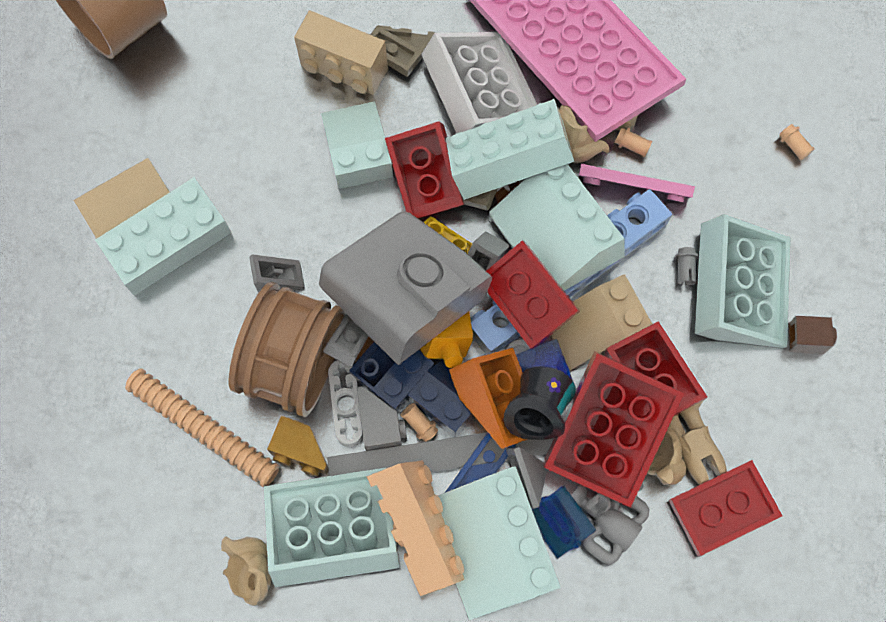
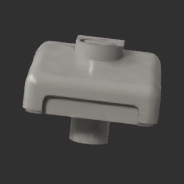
M403 211L394 215L327 260L321 268L319 286L399 365L483 301L492 281V276L466 252L411 213Z

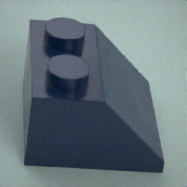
M442 359L424 374L409 392L408 399L410 404L415 403L425 416L430 420H434L440 428L454 438L458 437L474 415L459 399L449 372L451 368H448L445 365L444 359Z

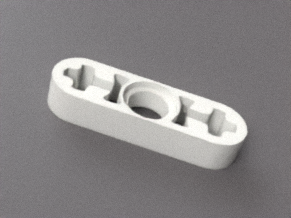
M337 360L331 364L328 371L335 434L342 445L353 447L359 444L363 438L356 388L358 384L357 380L351 374H348L345 377L347 388L341 387L339 376L334 375L339 373V368L343 367L346 372H349L352 366L350 367ZM344 395H349L354 399V406L347 411H343L337 406L339 398ZM357 414V418H350L352 428L354 430L358 429V432L354 433L353 439L349 440L346 435H341V432L346 431L345 419L339 421V417L348 418Z

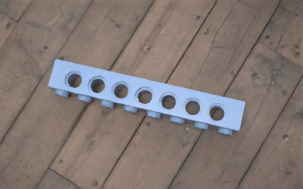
M651 189L642 195L639 192L627 201L625 208L621 211L615 209L607 215L625 238V256L665 227L672 216L670 210ZM635 217L641 221V224H632L628 218ZM620 260L566 289V294L570 298ZM494 301L492 303L494 306L486 312L480 310L470 318L473 339L486 355L502 351L512 341L520 337V334ZM502 317L509 324L505 327H497L493 320Z

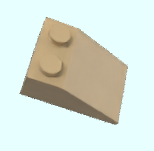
M623 274L574 300L573 303L580 312L554 332L551 338L570 372L589 363L594 351L605 355L606 348L652 325V322L626 275Z

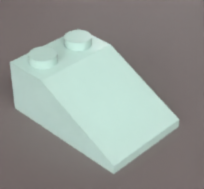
M375 101L321 113L338 189L393 177L392 163Z

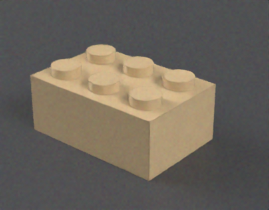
M310 10L294 36L300 63L305 70L311 73L318 72L335 83H345L359 93L367 92L375 95L388 70L385 40Z

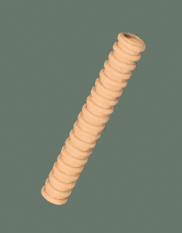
M141 368L134 371L128 378L125 386L128 392H133L135 397H140V400L144 403L147 402L149 407H155L156 412H162L163 417L169 418V421L173 424L177 423V427L180 429L184 428L187 434L192 433V437L194 439L199 438L201 444L207 443L208 449H214V453L217 455L222 454V459L225 461L229 459V463L232 466L237 465L239 471L245 470L244 474L248 477L252 475V480L255 482L260 481V486H268L279 472V464H272V460L269 457L264 458L262 452L256 453L257 449L255 447L249 448V443L246 441L241 442L242 439L239 436L234 437L232 431L227 432L225 426L219 427L218 421H212V417L209 415L204 416L202 410L197 411L195 405H190V402L186 399L182 400V396L179 394L175 395L174 390L168 389V386L165 384L160 385V381L153 379L151 374H146L144 369Z

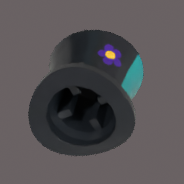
M538 366L524 371L520 378V393L510 401L504 413V424L507 430L517 437L529 440L553 439L563 435L565 422L561 415L575 397L576 387L573 380L564 372L551 367Z

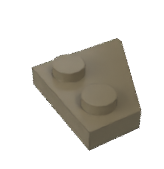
M377 25L370 35L385 40L388 66L408 77L423 58L421 54L435 32L428 31V35L412 33V29H393L389 26Z

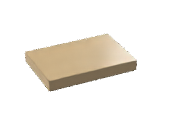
M146 158L74 199V202L97 239L170 192L149 158Z

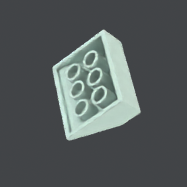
M568 164L526 178L489 212L490 217L511 247L514 248L522 240L525 241L564 291L625 257V238Z
M725 214L701 224L695 334L719 341L778 348L787 347L791 237Z
M516 466L438 495L443 506L441 514L444 523L449 526L453 534L452 545L455 554L460 557L464 566V580L456 583L469 620L561 588Z
M386 468L264 486L268 572L275 587L400 568L397 542L391 532L394 522L388 512L383 513L378 501L382 499V495L377 485L371 487L366 477Z

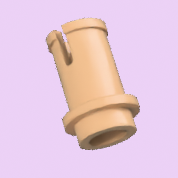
M791 124L779 136L782 138L781 142H785L801 161L810 155L815 148L799 132V126L795 127Z
M629 127L627 130L621 128L614 142L619 145L618 148L621 149L623 146L645 157L652 141L631 132Z
M411 403L401 412V417L416 431V437L419 440L423 439L427 442L438 432V429L435 427L436 422L434 420L430 421L415 403Z

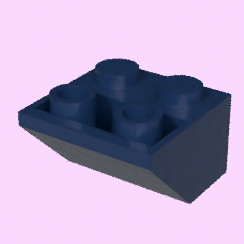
M374 341L352 366L349 373L365 389L396 410L398 415L409 403V392L424 374L434 366V362L417 350L398 365Z

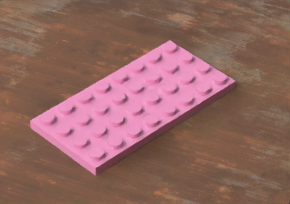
M470 0L560 103L571 108L576 121L581 126L587 125V131L595 142L685 85L686 78L611 0Z

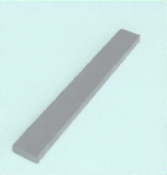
M488 432L327 457L329 476L380 468L387 469L399 463L423 460L424 465L428 466L431 473L463 468ZM491 438L472 465L487 463L483 459V454L487 450L495 453V460L493 462H497L506 448L501 449L496 441ZM527 439L517 443L515 447H520L535 457L547 454L553 439Z

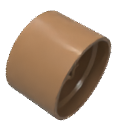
M56 0L60 8L81 34L99 52L110 59H113L167 17V9L163 0Z

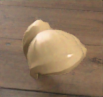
M560 107L559 112L574 158L573 163L588 161L602 151L609 152V145L605 141L598 140L595 142L587 131V125L581 126L576 121L570 107Z
M668 427L647 472L650 475H656L663 485L668 486L678 484L686 475V464L682 459L681 443L677 433L671 427Z
M248 536L237 540L224 537L221 550L226 552L229 558L227 568L223 570V574L228 579L230 589L235 596L243 598L245 603L252 606L257 605L258 602L263 601L267 596L271 585V577L268 572L267 544L261 539Z

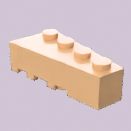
M423 460L399 463L366 476L370 486L377 485L382 495V499L378 503L382 512H388L394 522L391 532L395 541L401 547H405L407 551L403 559L419 595L422 596L463 581L464 566L460 557L455 554L452 545V531L444 523L441 514L443 512L442 502L434 494L431 485L433 480L432 474L428 466L424 465Z

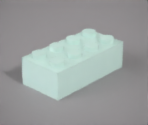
M555 99L446 138L452 177L464 200L574 162L566 129Z
M195 177L95 239V241L124 285L135 296L230 235L231 231L215 205Z

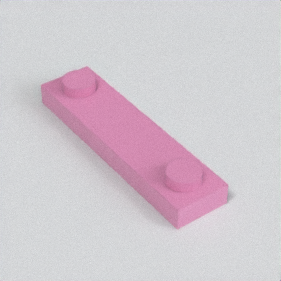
M585 164L580 165L578 174L579 177H584L583 183L600 186V182L604 181L644 190L651 189L654 192L668 194L667 200L683 203L685 198H693L695 186Z

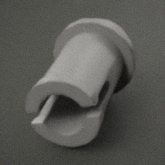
M693 247L679 248L678 253L675 255V258L678 260V284L683 285L684 282L685 285L696 284V259L699 258V254L696 253V249Z

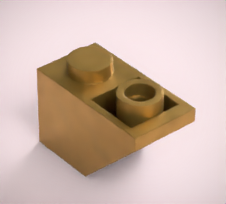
M281 415L267 448L270 454L274 455L272 460L285 466H290L291 462L302 466V472L318 477L319 473L328 475V465L311 427Z

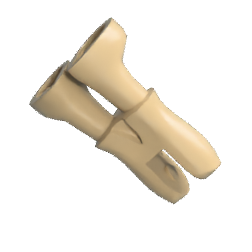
M703 401L680 413L690 431H684L678 414L673 417L669 425L677 433L682 447L684 462L692 478L699 485L709 481L707 471L701 461L705 457L712 471L717 476L727 472L725 460L713 442L708 426H705L701 419L699 407Z

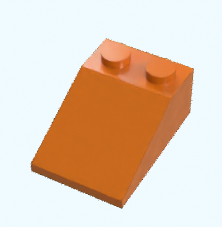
M514 348L473 358L449 369L459 399L501 449L527 440L510 433L504 424V413L508 404L520 393V378L523 373Z

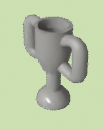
M579 484L571 497L579 507L596 519V525L593 526L595 531L583 539V545L590 554L602 563L611 565L617 562L622 551L625 552L634 542L643 528L641 525L649 517L650 509L646 502L636 496L631 507L639 512V515L631 519L626 514L618 511L620 503L611 499V508L601 516H598L596 506L591 509L586 507V502L590 500L586 497L587 489ZM602 533L614 544L612 553L596 543L594 538Z

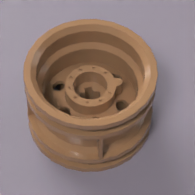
M268 282L254 299L239 332L230 363V391L238 394L244 392L246 397L252 399L260 397L282 405V409L288 412L296 409L298 415L307 417L316 405L328 379L329 367L335 361V358L323 351L346 313L338 305L331 309L329 301H319L295 293L289 287L280 289L277 283Z

